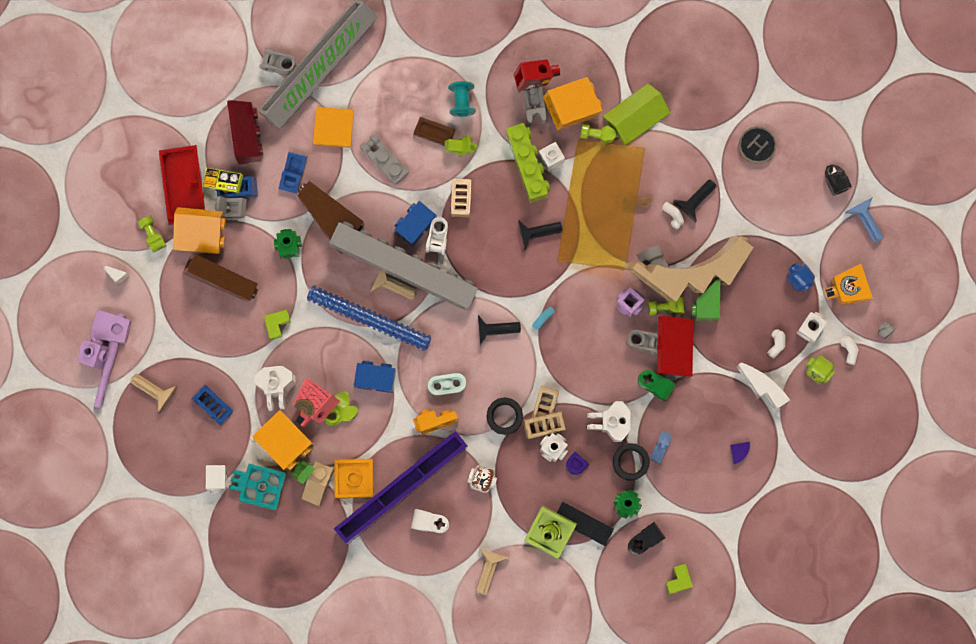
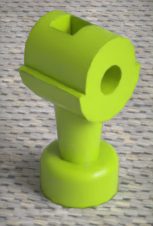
M583 124L580 138L595 137L602 144L606 145V143L611 144L614 142L616 131L609 126H605L602 129H591L589 124Z
M146 216L137 222L140 229H145L148 236L146 241L153 253L167 247L163 238L152 227L154 221L151 216Z
M679 297L677 302L667 300V302L658 304L656 300H648L650 316L657 315V311H669L673 315L685 313L683 297Z

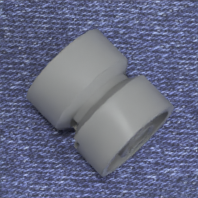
M659 245L637 254L638 260L647 267L649 264L669 268L667 261L662 259L664 255Z

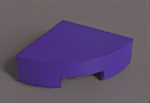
M750 442L730 445L733 464L741 462L748 455Z

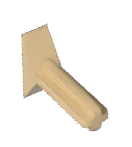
M381 270L371 289V293L379 288L384 287L410 300L414 299L417 292L416 289L387 277L386 273Z
M135 374L131 379V384L158 400V413H161L177 389L174 386L164 391L139 374Z
M480 549L486 557V561L476 592L487 595L497 562L509 558Z

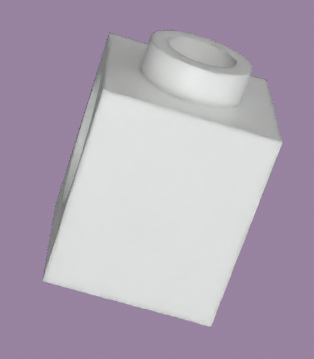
M556 142L539 151L538 156L547 172L560 166L565 161V157Z
M810 312L796 334L813 344L827 323L824 320V316L817 312ZM809 322L816 323V331H812L809 329Z
M206 465V489L211 490V494H222V490H227L228 467L226 465Z

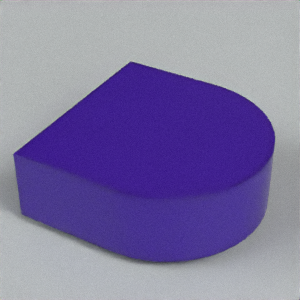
M574 452L566 462V469L572 475H579L587 468L589 463Z

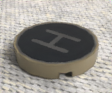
M756 126L749 128L739 139L740 155L751 164L766 163L773 157L776 151L777 143L775 136L764 127Z

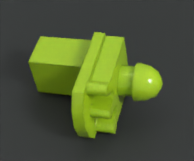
M468 135L459 140L448 139L445 141V152L458 153L460 157L477 151L478 145L471 143L473 137Z

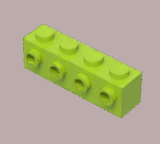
M524 123L506 128V136L529 203L547 199L550 186L548 181L543 179L544 169L542 163L537 162L536 156H538L536 146L531 144L530 138H532L530 128H526Z

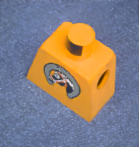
M858 264L836 275L831 279L833 286L824 289L826 299L829 300L837 297L839 305L868 302L873 298L862 264Z

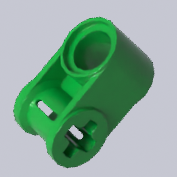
M651 370L643 371L638 377L640 387L667 402L676 386L671 380ZM649 375V380L652 382H648L647 384H645V379L643 377Z

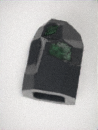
M832 164L826 167L825 179L833 196L852 188L848 176L840 166Z

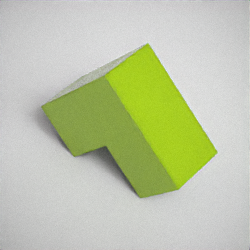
M288 310L264 316L270 340L281 338L280 326L291 323Z
M686 563L673 567L676 579L665 583L668 593L672 594L693 587Z

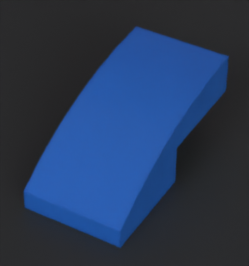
M288 152L278 189L297 194L308 156Z

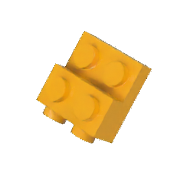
M430 409L419 412V416L413 419L416 431H421V434L425 435L458 423L456 411L446 410L440 413V417H437L434 410L430 412Z

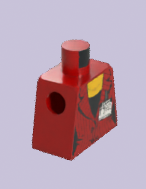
M548 59L520 63L513 74L517 91L521 92L548 85L553 77L560 76L559 65L550 66Z

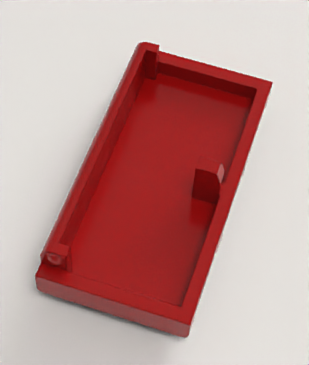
M197 145L159 150L167 220L169 225H174V213L177 207L205 210Z

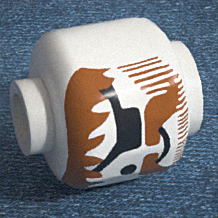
M477 465L471 469L468 483H470L471 489L487 493L490 488L494 489L497 478L494 477L493 469Z

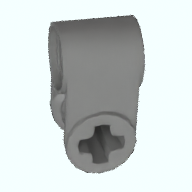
M265 49L263 63L260 64L259 68L267 72L288 76L297 64L290 55ZM287 62L292 63V66L289 69L283 68L284 64Z
M634 330L627 336V346L634 350L657 355L658 333ZM637 335L640 338V344H634L631 341V336Z

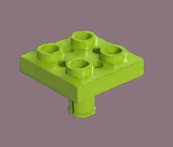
M542 506L524 541L559 559L577 524Z

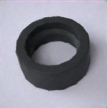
M498 398L488 407L487 423L491 430L497 434H512L522 424V408L518 402L511 398ZM501 405H508L516 412V420L510 427H500L494 421V411Z
M633 443L622 445L613 457L615 473L620 478L628 481L640 479L646 474L650 464L647 451L642 446ZM627 451H635L642 458V467L636 473H627L620 466V458Z

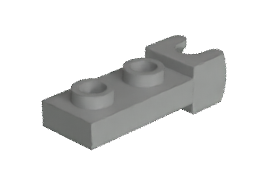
M542 87L523 91L528 126L532 125V120L535 116L540 117L542 124H546L547 118Z

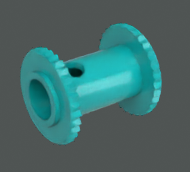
M467 81L451 83L448 89L454 92L455 108H452L449 113L455 117H467L475 114L476 109L469 106V91L474 89V84Z

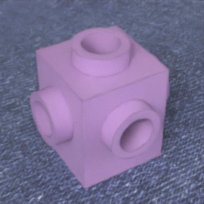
M631 287L627 291L623 290L616 297L618 299L616 303L618 306L617 310L623 316L628 315L631 317L633 314L637 316L644 308L642 306L644 302L643 295ZM631 301L633 306L629 307L626 302Z
M92 338L91 341L84 340L79 348L77 362L102 369L104 362L108 358L109 347L102 345L103 341Z

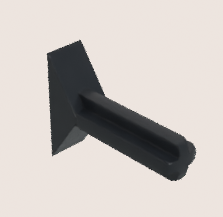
M709 179L688 201L674 199L673 202L696 223L695 209L717 185Z
M518 220L524 250H526L530 239L563 232L561 222L527 228Z
M478 315L480 347L488 335L521 332L520 322L486 324Z

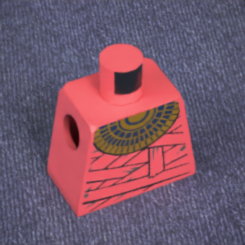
M306 378L293 403V406L301 411L295 422L304 428L310 419L317 423H322L340 403V400Z

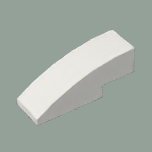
M740 363L737 366V369L756 397L759 399L765 395L775 411L790 401L784 391L764 373L744 363Z

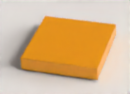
M316 107L313 145L351 148L354 110Z
M373 459L334 460L335 499L374 497Z

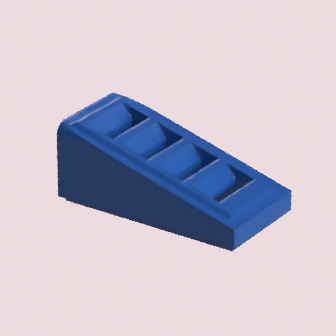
M252 176L243 177L241 183L242 192L232 193L227 191V194L224 195V191L217 190V196L224 198L257 197V180Z
M203 385L191 398L219 425L233 412L206 385ZM205 392H207L208 395L201 402L199 399ZM211 397H213L214 400L208 407H206L205 404L209 401ZM218 402L220 404L219 407L212 413L210 410ZM222 408H225L226 411L218 418L216 415Z

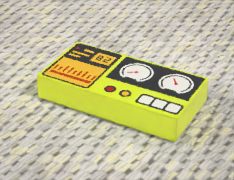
M206 168L202 186L239 193L243 175L241 173Z

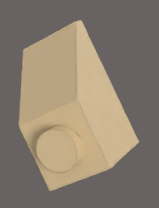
M315 461L313 465L315 470L307 479L302 499L320 506L333 476L334 469Z

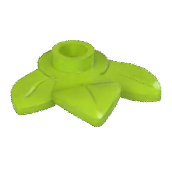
M342 391L335 395L340 400V403L331 412L336 414V419L331 420L328 415L324 419L326 424L336 426L341 421L348 422L358 413L357 407L349 406L350 397L347 391Z

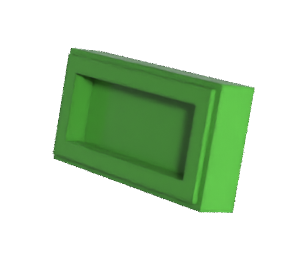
M301 460L291 472V476L303 484L315 469L310 464Z

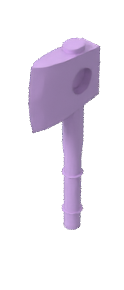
M101 310L97 311L91 329V339L95 338L109 342L108 358L104 362L94 407L100 409L108 380L110 379L109 376L115 361L119 343L126 344L131 321L125 319V315H114Z

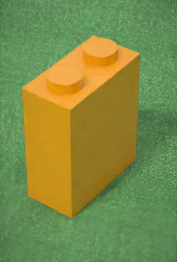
M588 77L548 90L543 96L557 131L596 118L603 111L602 103L597 99L594 85L589 81Z
M177 207L174 213L173 250L219 254L221 248L225 247V236H222V230H225L226 218H223V211Z
M281 410L252 436L284 471L288 469L291 471L297 466V460L301 456L306 457L313 450L311 448L313 446L312 442Z

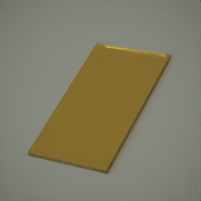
M577 140L558 262L626 270L645 148Z

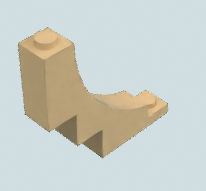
M741 235L731 236L715 255L691 267L672 269L649 264L647 267L642 262L637 261L629 262L626 269L668 301L677 302L686 286L695 293H704L712 279L720 280L721 285H730L754 247L749 244L747 238Z

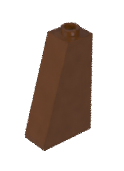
M312 182L303 183L298 189L299 194L297 196L329 240H331L339 222L342 224L343 221L350 223L354 226L353 229L360 231L364 226L362 219Z
M197 254L189 257L182 272L186 276L246 302L254 299L258 292L256 288L258 283Z

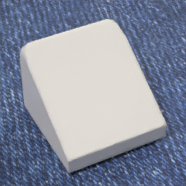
M108 266L104 267V270L117 285H120L129 277L126 272Z

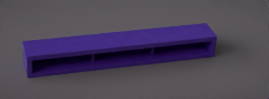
M456 431L453 432L337 525L334 530L344 543L348 545L468 449V445Z

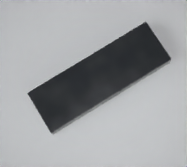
M562 502L557 511L558 514L577 524L574 528L575 531L604 547L614 530L565 502Z

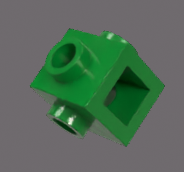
M292 229L280 230V233H276L277 239H274L275 251H279L280 259L300 257L298 247H302L301 237L297 236L296 232L292 231Z
M629 489L627 492L623 490L621 494L617 493L613 504L616 505L614 508L617 511L616 514L625 519L627 517L632 518L633 514L638 515L642 507L639 504L641 500L638 498L639 494ZM626 500L631 501L632 505L630 507L625 506L624 502Z

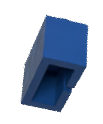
M420 201L417 204L413 203L408 208V214L405 218L401 217L394 225L396 227L394 229L395 233L412 247L424 235L422 232L424 230L427 231L432 221L437 218V215Z
M362 361V364L357 363L354 388L364 390L376 389L375 391L393 393L396 369L392 368L391 364L381 363V366L373 365V362Z

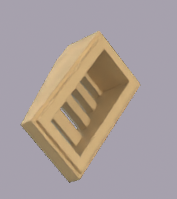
M452 179L451 217H470L471 180ZM456 184L467 185V188H456ZM456 192H467V195H456ZM455 199H467V202H455ZM455 206H466V209H455Z
M541 385L532 417L547 414L538 411L539 408L548 410L549 414L553 413L559 390ZM543 393H546V394H550V395H554V396H553V399H552V398L545 397V396H542V395H543ZM541 400L549 402L551 406L541 404L540 402ZM547 419L546 422L547 429H549L550 426L549 419ZM537 421L538 426L542 427L541 421Z
M561 411L522 420L527 439L566 430ZM553 417L557 419L558 428L554 426ZM545 419H549V424L551 428L549 430H547ZM537 421H541L543 431L539 430ZM532 422L534 425L535 433H532L530 423Z

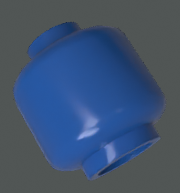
M795 263L788 268L790 272L786 278L794 290L804 292L814 285L815 275L807 264L799 265Z

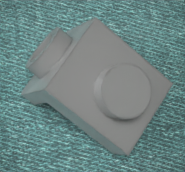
M217 196L215 211H223V218L226 219L245 218L247 199Z

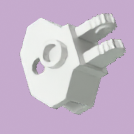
M283 366L264 367L254 376V384L264 391V394L267 396L269 411L274 410V398L279 397L280 410L286 409L285 397L296 385V376Z
M615 401L603 413H587V417L590 419L602 418V425L590 424L587 425V429L602 430V432H606L613 442H622L630 432V410L623 401ZM619 420H624L625 424H620Z

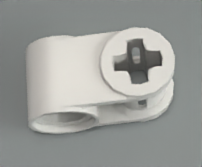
M437 217L432 221L426 244V253L431 251L445 256L448 223L444 218ZM437 223H443L445 228L443 231L438 232L434 229V226Z
M415 509L411 528L426 532L445 533L449 529V521L442 515ZM440 519H442V522L445 523V527H441L440 530H438V526H436L435 523L439 522Z

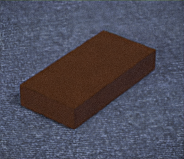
M419 117L413 135L445 146V141L453 138L455 129Z

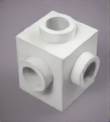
M553 433L550 437L546 435L540 443L542 446L540 449L542 456L549 462L552 460L556 462L558 458L562 460L568 452L566 450L568 445L565 443L567 440L558 433L556 436ZM551 444H557L558 449L552 450L550 447Z

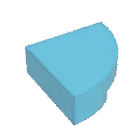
M550 306L540 314L531 326L535 330L539 329L555 313V310Z

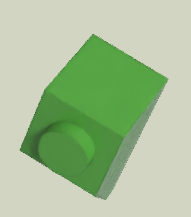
M716 280L697 298L695 304H692V315L695 316V321H718L720 319V280Z

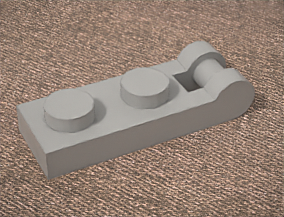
M372 134L369 137L370 140L366 143L363 142L359 147L389 180L396 185L409 174V171L375 134ZM376 145L379 149L373 153L371 148Z

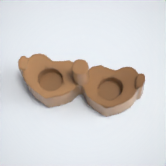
M652 195L636 196L633 198L626 197L623 199V205L631 210L636 208L637 205L646 208L653 201Z

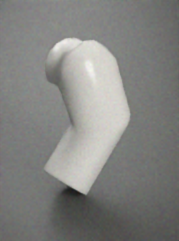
M665 202L662 210L673 217L674 220L671 221V226L679 229L684 224L680 210L669 202Z
M779 329L772 332L775 345L767 352L773 359L785 348V334Z
M843 337L840 344L846 347L848 351L846 363L855 365L859 351L858 346L853 338Z

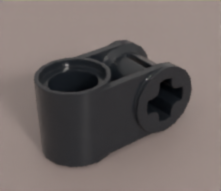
M653 522L629 541L628 550L633 555H640L666 537L657 524ZM634 541L636 543L640 542L642 544L640 546L641 550H639L638 548H633V545L635 544Z

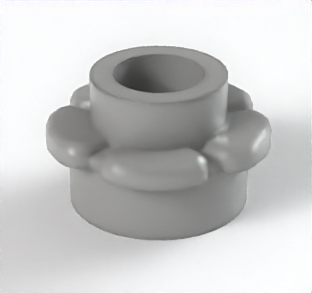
M885 322L878 328L880 331L878 336L881 335L883 339L890 336L896 330L893 327V323L888 324Z

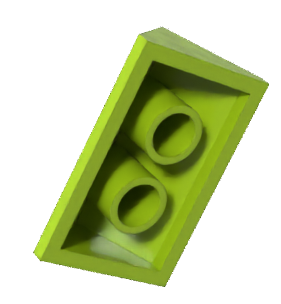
M647 83L603 115V118L616 131V135L626 146L671 112L661 93Z

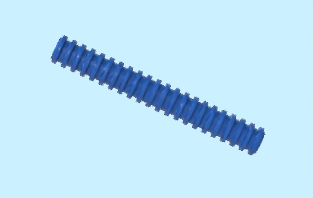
M315 285L310 288L307 295V301L309 302L312 300L314 304L318 303V306L323 305L325 309L328 307L330 311L335 310L334 312H339L341 316L344 314L346 318L351 317V320L355 319L357 323L367 324V327H373L374 330L378 329V332L383 331L385 335L388 333L390 337L399 338L401 342L406 341V344L411 343V346L414 347L415 345L417 349L422 348V351L427 350L430 344L431 335L426 336L424 332L421 334L419 330L414 331L415 329H410L408 325L405 327L403 323L398 324V321L394 322L391 318L387 319V316L382 317L380 313L377 315L375 311L371 312V309L366 310L364 306L361 308L359 304L354 305V302L350 303L348 299L343 300V297L338 298V295L334 296L331 292L327 293V290L322 291L320 287L317 289Z

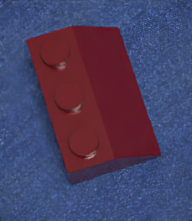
M228 100L227 105L234 155L238 164L260 162V156L264 155L262 144L258 143V137H261L260 126H256L255 119H258L257 107L254 108L252 102Z

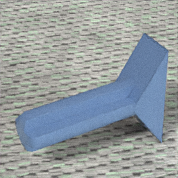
M870 198L847 210L845 214L858 215L872 241L877 243L883 239V235L868 210L872 200Z
M661 431L650 460L661 463L667 448L670 446L672 434Z

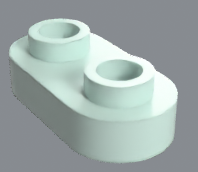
M459 373L434 376L428 382V390L434 396L460 393L466 387V379ZM455 380H458L460 382V386L455 387L453 385V382ZM436 383L441 384V388L439 390H436L434 388V385Z

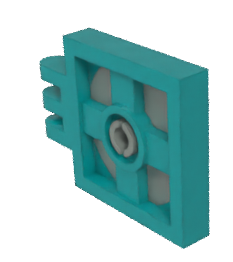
M248 463L246 472L233 470L234 475L240 476L239 479L231 477L230 481L238 484L237 486L229 485L228 488L241 492L240 502L277 511L287 473Z

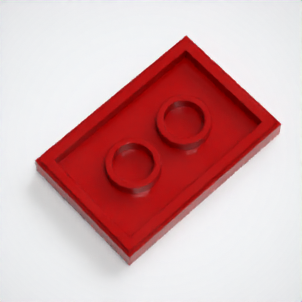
M658 316L657 374L693 377L694 320Z

